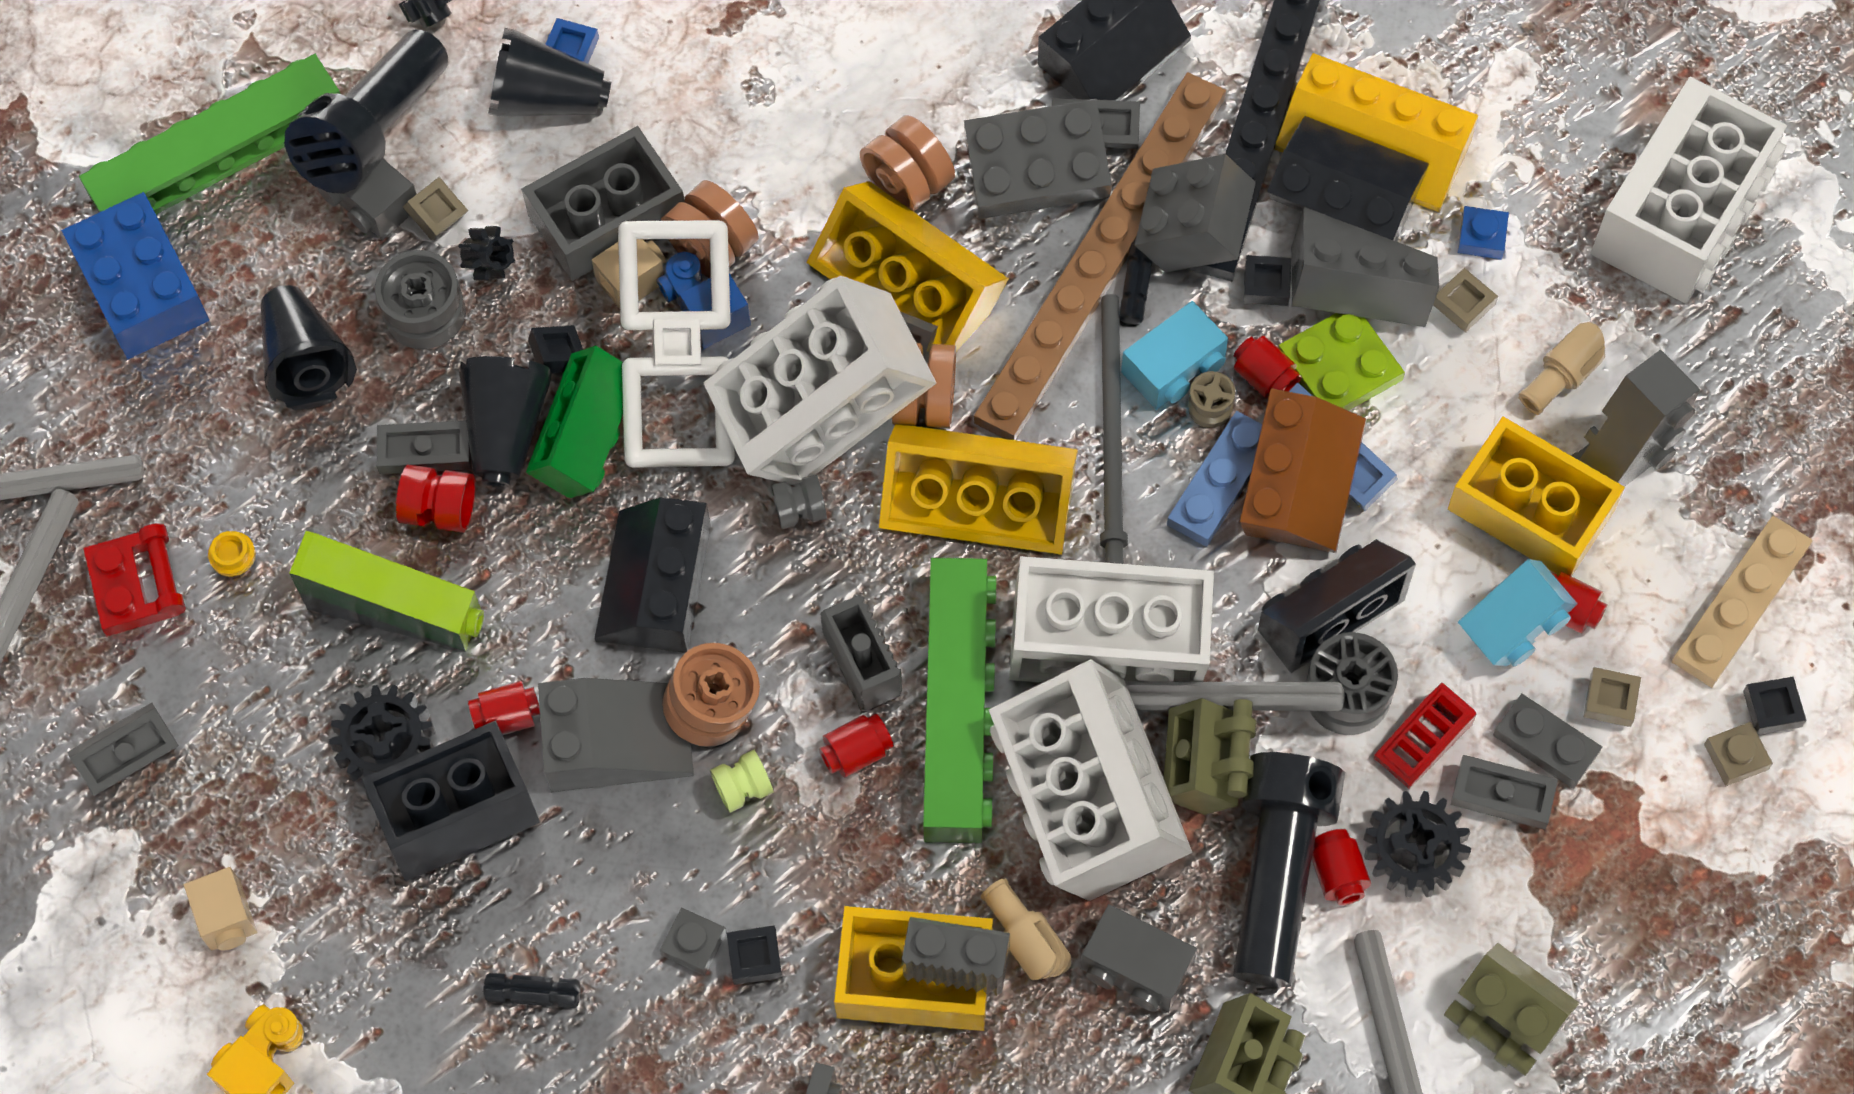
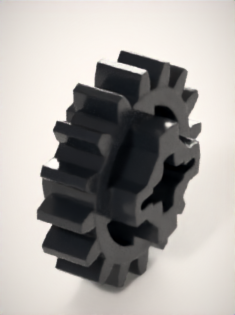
M372 685L371 696L365 698L359 691L355 692L354 698L357 704L353 707L341 704L339 709L344 719L331 720L330 724L334 733L338 735L329 739L333 752H338L334 759L340 769L348 767L346 773L353 782L362 775L366 777L434 747L431 740L427 739V737L436 734L433 723L426 721L430 717L425 704L417 706L418 700L412 692H409L401 699V693L396 685L391 686L387 695H382L378 685ZM389 710L399 712L405 716L395 717L389 713ZM386 732L384 735L385 740L380 741V733ZM355 753H359L360 757L370 756L375 759V763L364 761Z
M1404 791L1399 805L1390 798L1385 799L1382 807L1384 814L1378 811L1372 813L1369 822L1373 827L1366 828L1363 838L1364 841L1373 844L1366 848L1364 853L1365 860L1378 861L1374 866L1372 875L1378 877L1386 873L1390 877L1387 883V889L1390 891L1398 883L1405 885L1406 897L1412 896L1415 887H1421L1426 898L1431 897L1435 883L1443 890H1448L1452 883L1450 874L1460 878L1465 869V865L1461 861L1468 860L1471 853L1469 846L1461 844L1468 840L1470 829L1457 828L1456 826L1461 819L1462 813L1456 811L1448 815L1444 811L1447 799L1442 798L1436 805L1429 803L1430 798L1427 791H1423L1419 801H1413L1410 793ZM1400 820V831L1391 833L1389 838H1385L1388 828L1394 822ZM1411 834L1416 839L1418 845H1426L1423 853L1418 849L1416 843H1408ZM1445 850H1449L1448 858L1435 869L1434 856L1443 855Z

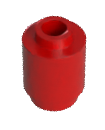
M1261 336L1256 340L1253 337L1247 338L1233 355L1237 359L1234 370L1266 399L1269 398L1271 389L1289 392L1302 378L1296 371L1297 365L1266 336Z
M1551 572L1578 603L1568 612L1571 619L1565 626L1581 634L1587 626L1595 630L1608 605L1600 601L1603 591L1564 572H1561L1560 575Z
M522 680L478 693L479 698L468 701L474 728L477 729L496 720L502 735L535 726L533 717L540 715L539 702L534 687L525 689Z
M875 713L868 718L865 715H861L823 735L825 746L819 748V753L831 774L839 771L846 778L886 756L885 751L893 748L894 744L884 722Z
M1346 829L1327 831L1315 837L1312 863L1324 898L1329 901H1336L1337 905L1340 906L1349 905L1365 897L1364 891L1371 886V880L1356 839L1350 838Z

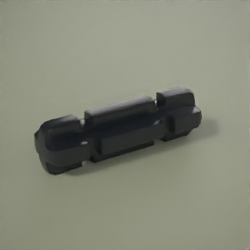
M1134 240L1129 251L1119 318L1123 323L1138 325L1144 319L1153 261L1134 245Z
M489 973L485 977L483 995L488 1002L505 1003L506 999H510L513 1004L551 1006L552 1002H557L558 1007L575 1008L580 1002L581 984L579 980L572 978H560L559 982H554L553 977L514 974L512 979L506 977V974Z

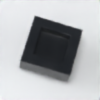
M1246 255L1243 303L1288 306L1290 300L1291 258Z
M574 325L531 328L528 337L535 361L549 367L552 373L565 372L571 354L583 350Z
M1794 676L1747 684L1744 688L1743 693L1751 721L1758 735L1801 728L1807 721Z
M775 925L726 932L734 985L782 978Z

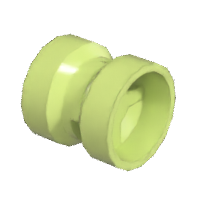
M755 750L740 755L738 762L734 763L733 768L726 764H721L710 769L717 791L729 813L742 808L747 796L748 798L757 797L761 799L774 793L769 777Z

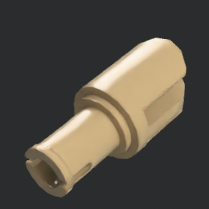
M1591 322L1580 323L1544 356V370L1518 394L1520 401L1529 411L1540 415L1564 388L1577 389L1603 362L1606 357L1605 341L1600 328Z
M1006 878L990 885L981 894V899L987 903L1005 928L1003 932L1010 933L1009 950L1031 980L1057 977L1067 972L1071 966V955L1048 924L1042 912H1029Z

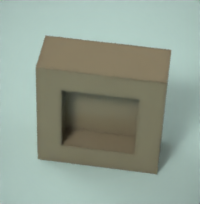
M440 177L426 186L403 206L405 211L431 241L468 212V209Z
M1464 268L1437 293L1433 306L1466 333L1496 305L1498 295Z
M1593 667L1590 674L1583 717L1631 727L1635 719L1641 677Z
M1752 722L1711 736L1704 743L1725 786L1765 772L1773 764Z

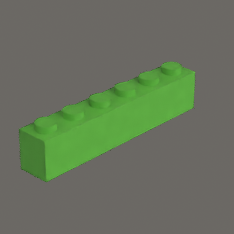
M315 53L305 59L290 63L286 69L264 80L253 82L247 89L226 100H219L213 103L207 110L187 120L174 123L168 130L147 141H140L134 144L128 151L108 161L95 164L89 171L79 175V178L98 213L144 192L157 215L284 148L285 131L298 114L315 98L325 93H341Z
M931 558L924 842L982 843V827H992V798H983V782H993V753H984V736H991L990 727L994 726L989 712L991 708H985V692H994L995 663H986V647L995 648L996 619H986L987 604H996L997 576H987V559Z

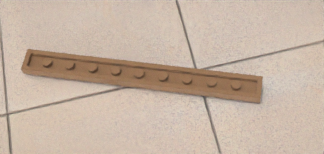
M1189 72L1186 73L976 411L974 424L1004 439L1016 440L1099 306L1101 297L1107 293L1129 257L1131 243L1136 240L1153 169L1187 162L1224 102L1226 96L1225 89Z

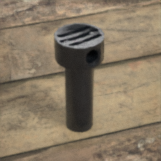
M412 30L404 35L345 95L325 93L315 98L291 121L285 131L284 147L290 162L298 173L314 187L329 193L345 194L356 189L379 165L385 155L386 140L383 135L384 132L447 68L448 55L440 40L424 30Z
M1260 752L1250 756V760L1254 762L1253 777L1248 779L1247 795L1243 797L1242 807L1246 811L1259 816L1233 976L1239 980L1257 985L1290 987L1317 826H1330L1337 823L1345 772L1330 762L1310 756L1282 752Z

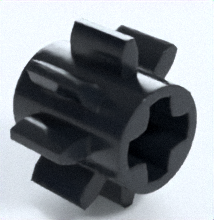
M405 0L398 4L408 22L413 23L419 20L423 28L430 27L452 14L447 5L452 0Z
M486 226L484 229H468L470 237L458 245L462 260L460 267L474 270L473 280L488 281L489 278H505L504 269L508 268L511 263H515L512 247L513 239L500 237L501 227Z

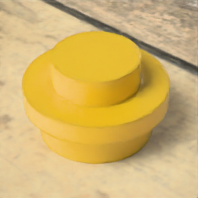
M226 531L217 535L208 550V559L212 568L217 573L228 577L245 573L253 565L256 557L255 546L247 535L236 531Z

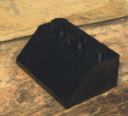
M1082 0L1038 37V66L1076 99L1120 101L1191 41V34L1171 0Z
M1304 116L1282 154L1267 193L1271 200L1299 211L1306 207L1398 242L1428 170L1429 163Z
M659 497L619 511L595 632V642L682 653L688 651L711 528L707 503Z
M1377 539L1363 548L1360 544L1355 545L1344 552L1338 559V564L1324 572L1320 568L1306 576L1300 583V588L1288 596L1285 593H1279L1268 600L1262 607L1258 631L1288 671L1293 673L1310 662L1316 650L1327 639L1342 633L1357 632L1405 601L1416 563L1409 555Z
M496 720L361 778L386 841L405 882L540 823L528 790Z

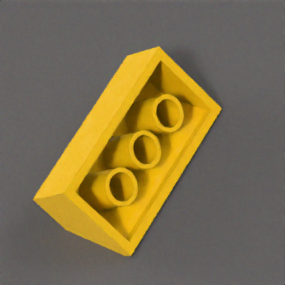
M1312 53L1295 88L1275 145V150L1284 152L1304 116L1429 163L1428 170L1414 203L1439 213L1471 144L1478 115Z
M870 181L843 188L806 262L829 279L837 278L841 275L891 293L899 311L938 326L933 344L956 345V352L990 315L1009 280L1008 277Z
M895 424L887 444L879 528L1062 555L1078 449Z

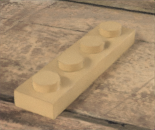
M1772 515L1675 654L1672 663L1713 688L1802 559L1813 540Z

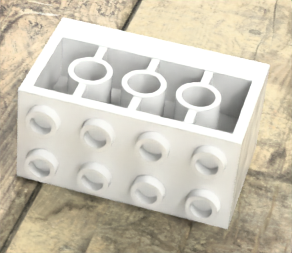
M1689 77L1606 209L1591 255L1687 304L1695 290L1702 293L1706 290L1716 271L1715 267L1720 258H1725L1737 236L1735 234L1740 225H1745L1755 208L1756 199L1760 192H1765L1777 170L1776 166L1787 148V145L1780 142L1787 125Z
M841 275L826 281L819 288V292L804 304L789 310L785 314L783 321L770 331L756 336L751 341V346L737 357L724 361L718 366L717 372L703 382L748 475L777 482H787L795 486V484L800 483L803 477L816 475L937 383L891 293Z
M1020 556L1014 596L1009 680L1046 682L1091 659L1125 681L1203 682L1210 664L1214 571Z
M1090 659L989 709L994 726L990 727L992 739L999 751L1006 755L1011 768L1006 771L1008 782L1014 793L1018 797H1022L1027 813L1023 814V821L1030 836L1035 841L1038 840L1044 856L1039 860L1040 867L1051 885L1091 901L1193 853L1124 679Z

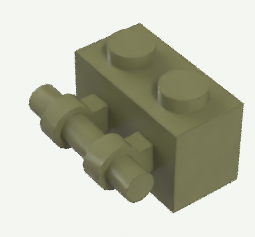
M1203 698L1169 708L1164 782L1174 804L1207 815L1238 806V798L1247 795L1248 779L1253 777L1254 762L1249 759L1250 741L1256 736L1257 721L1252 718V701L1246 699L1235 700L1233 710Z
M1497 943L1484 955L1458 992V994L1474 1005L1472 1011L1457 1000H1454L1444 1013V1016L1459 1027L1457 1032L1466 1039L1470 1040L1473 1037L1495 1053L1494 1060L1506 1068L1508 1065H1511L1526 1076L1537 1060L1522 1050L1521 1047L1525 1043L1541 1054L1553 1041L1580 1003L1508 949ZM1487 1016L1511 1032L1510 1037L1506 1038L1484 1020Z
M1252 993L1224 1002L1188 1091L1193 1094H1287L1285 1090L1292 1072H1297L1302 1063L1303 1054L1300 1051L1306 1037L1297 1030H1287L1292 1016Z

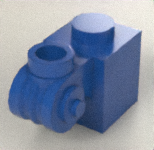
M680 252L673 255L666 264V273L656 279L665 300L668 303L676 300L682 311H712L711 278L703 281L699 259L689 252ZM730 273V324L725 329L700 330V342L703 349L751 326L749 305Z

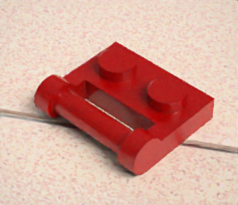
M149 524L141 528L137 533L83 548L101 628L106 637L170 619L185 612L186 607L183 595L177 593L166 544L169 542V536L164 524ZM146 551L149 554L159 596L154 602L147 603L136 554Z

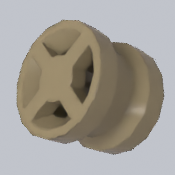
M1209 371L1201 373L1193 380L1190 386L1188 412L1196 424L1205 428H1216L1228 422L1233 412L1236 392L1234 384L1228 376L1220 372Z

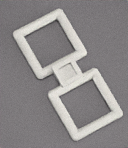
M720 220L624 221L618 227L621 325L626 330H653V357L627 358L622 363L625 463L632 468L731 465L735 459L734 445L716 408V448L643 449L641 376L714 375L717 372L718 366L724 361L729 360V358L723 356L701 357L700 330L725 329L731 321L728 227L725 222ZM637 239H710L712 311L639 312Z

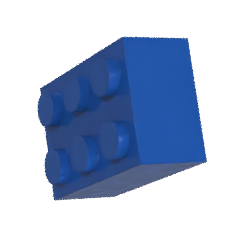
M144 192L61 230L127 360L210 321L195 288Z

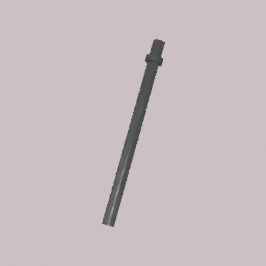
M1107 294L1101 297L1105 531L1100 534V546L1105 548V563L1124 564L1123 548L1128 545V534L1123 531L1119 297L1114 294Z

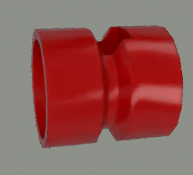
M407 464L401 474L397 490L396 518L398 523L426 527L431 521H434L437 529L465 533L471 521L476 489L474 475L445 470L441 476H438L434 468Z

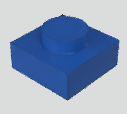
M556 18L546 44L589 64L599 40L598 29Z
M1464 206L1457 253L1502 260L1505 251L1509 212Z

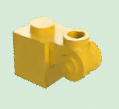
M263 1004L256 1008L247 1019L245 1028L248 1032L243 1037L240 1035L233 1044L228 1043L224 1045L211 1062L212 1068L207 1075L226 1094H286L295 1084L288 1074L274 1063L273 1058L276 1050L291 1052L300 1046L304 1037L303 1026L292 1011L283 1007L270 1009Z

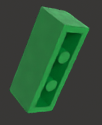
M596 345L571 354L525 473L567 498L594 492L601 484L605 475L603 466L609 450L616 444L620 435L618 426L623 416L622 361Z

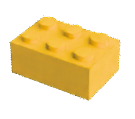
M1502 416L1455 485L1447 510L1528 558L1542 561L1555 574L1560 575L1561 572L1572 576L1616 510L1625 487Z
M844 906L834 998L836 1018L984 1031L988 994L983 989L976 993L973 987L966 991L963 986L956 989L953 984L947 988L944 983L936 986L934 981L926 984L923 979L918 983L914 978L907 981L903 976L902 956L910 917L993 930L992 918Z

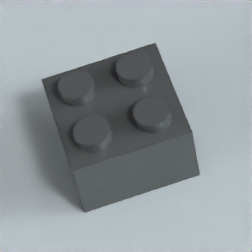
M1226 154L1154 168L1134 245L1164 272L1237 260L1256 182Z

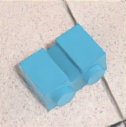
M1192 300L1123 351L1121 373L1157 410L1168 401L1176 403L1182 399L1190 390L1191 384L1189 381L1194 377L1199 376L1201 373L1217 372L1221 369L1226 361L1228 337Z
M1527 559L1461 618L1458 623L1493 665L1509 666L1511 664L1515 667L1534 653L1536 648L1532 644L1536 642L1534 639L1543 631L1550 636L1570 621L1571 616L1568 612L1578 603L1542 561Z

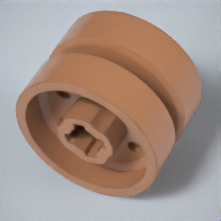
M904 115L887 128L885 136H877L860 150V160L870 181L913 212L930 199V194L938 193L955 178L953 163L941 142L922 122L909 115Z
M708 180L701 181L685 196V203H677L661 218V221L720 220L725 222L728 227L729 268L735 263V257L744 255L759 239L758 231L743 207L727 191ZM668 239L678 253L689 252L694 254L699 259L701 274L711 278L710 239Z
M916 343L917 346H918V348L920 349L922 355H923V346H922V344H921V343ZM933 344L931 346L927 365L937 383L892 417L893 425L916 426L920 410L925 408V421L928 428H951L956 373V345Z
M705 643L688 650L678 661L663 695V712L671 729L682 739L699 746H717L732 740L742 730L759 696L760 683L754 665L742 652L721 643Z

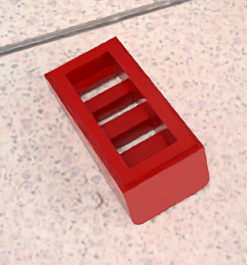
M1440 683L1375 753L1373 758L1410 790L1473 725L1477 713L1444 683ZM1436 708L1441 710L1447 717H1449L1454 722V724L1450 722L1444 715H1442ZM1425 719L1444 734L1441 739L1422 724ZM1411 733L1431 749L1427 754L1408 738ZM1398 747L1403 749L1418 763L1414 768L1394 752Z

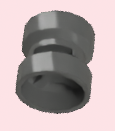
M817 474L803 477L800 483L795 484V487H791L787 482L771 485L781 529L796 526L801 517L803 520L809 519L812 522L827 519Z

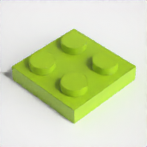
M1335 313L1278 345V348L1297 365L1296 371L1302 376L1299 384L1312 396L1348 411L1404 379L1405 371L1365 317Z

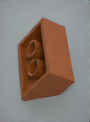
M1271 389L1240 519L1245 535L1337 553L1366 426V418L1318 397Z

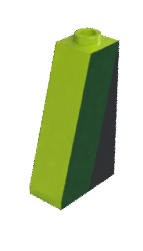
M310 531L305 532L289 572L307 610L465 652L471 636L477 637L483 625L484 610H481L475 591Z

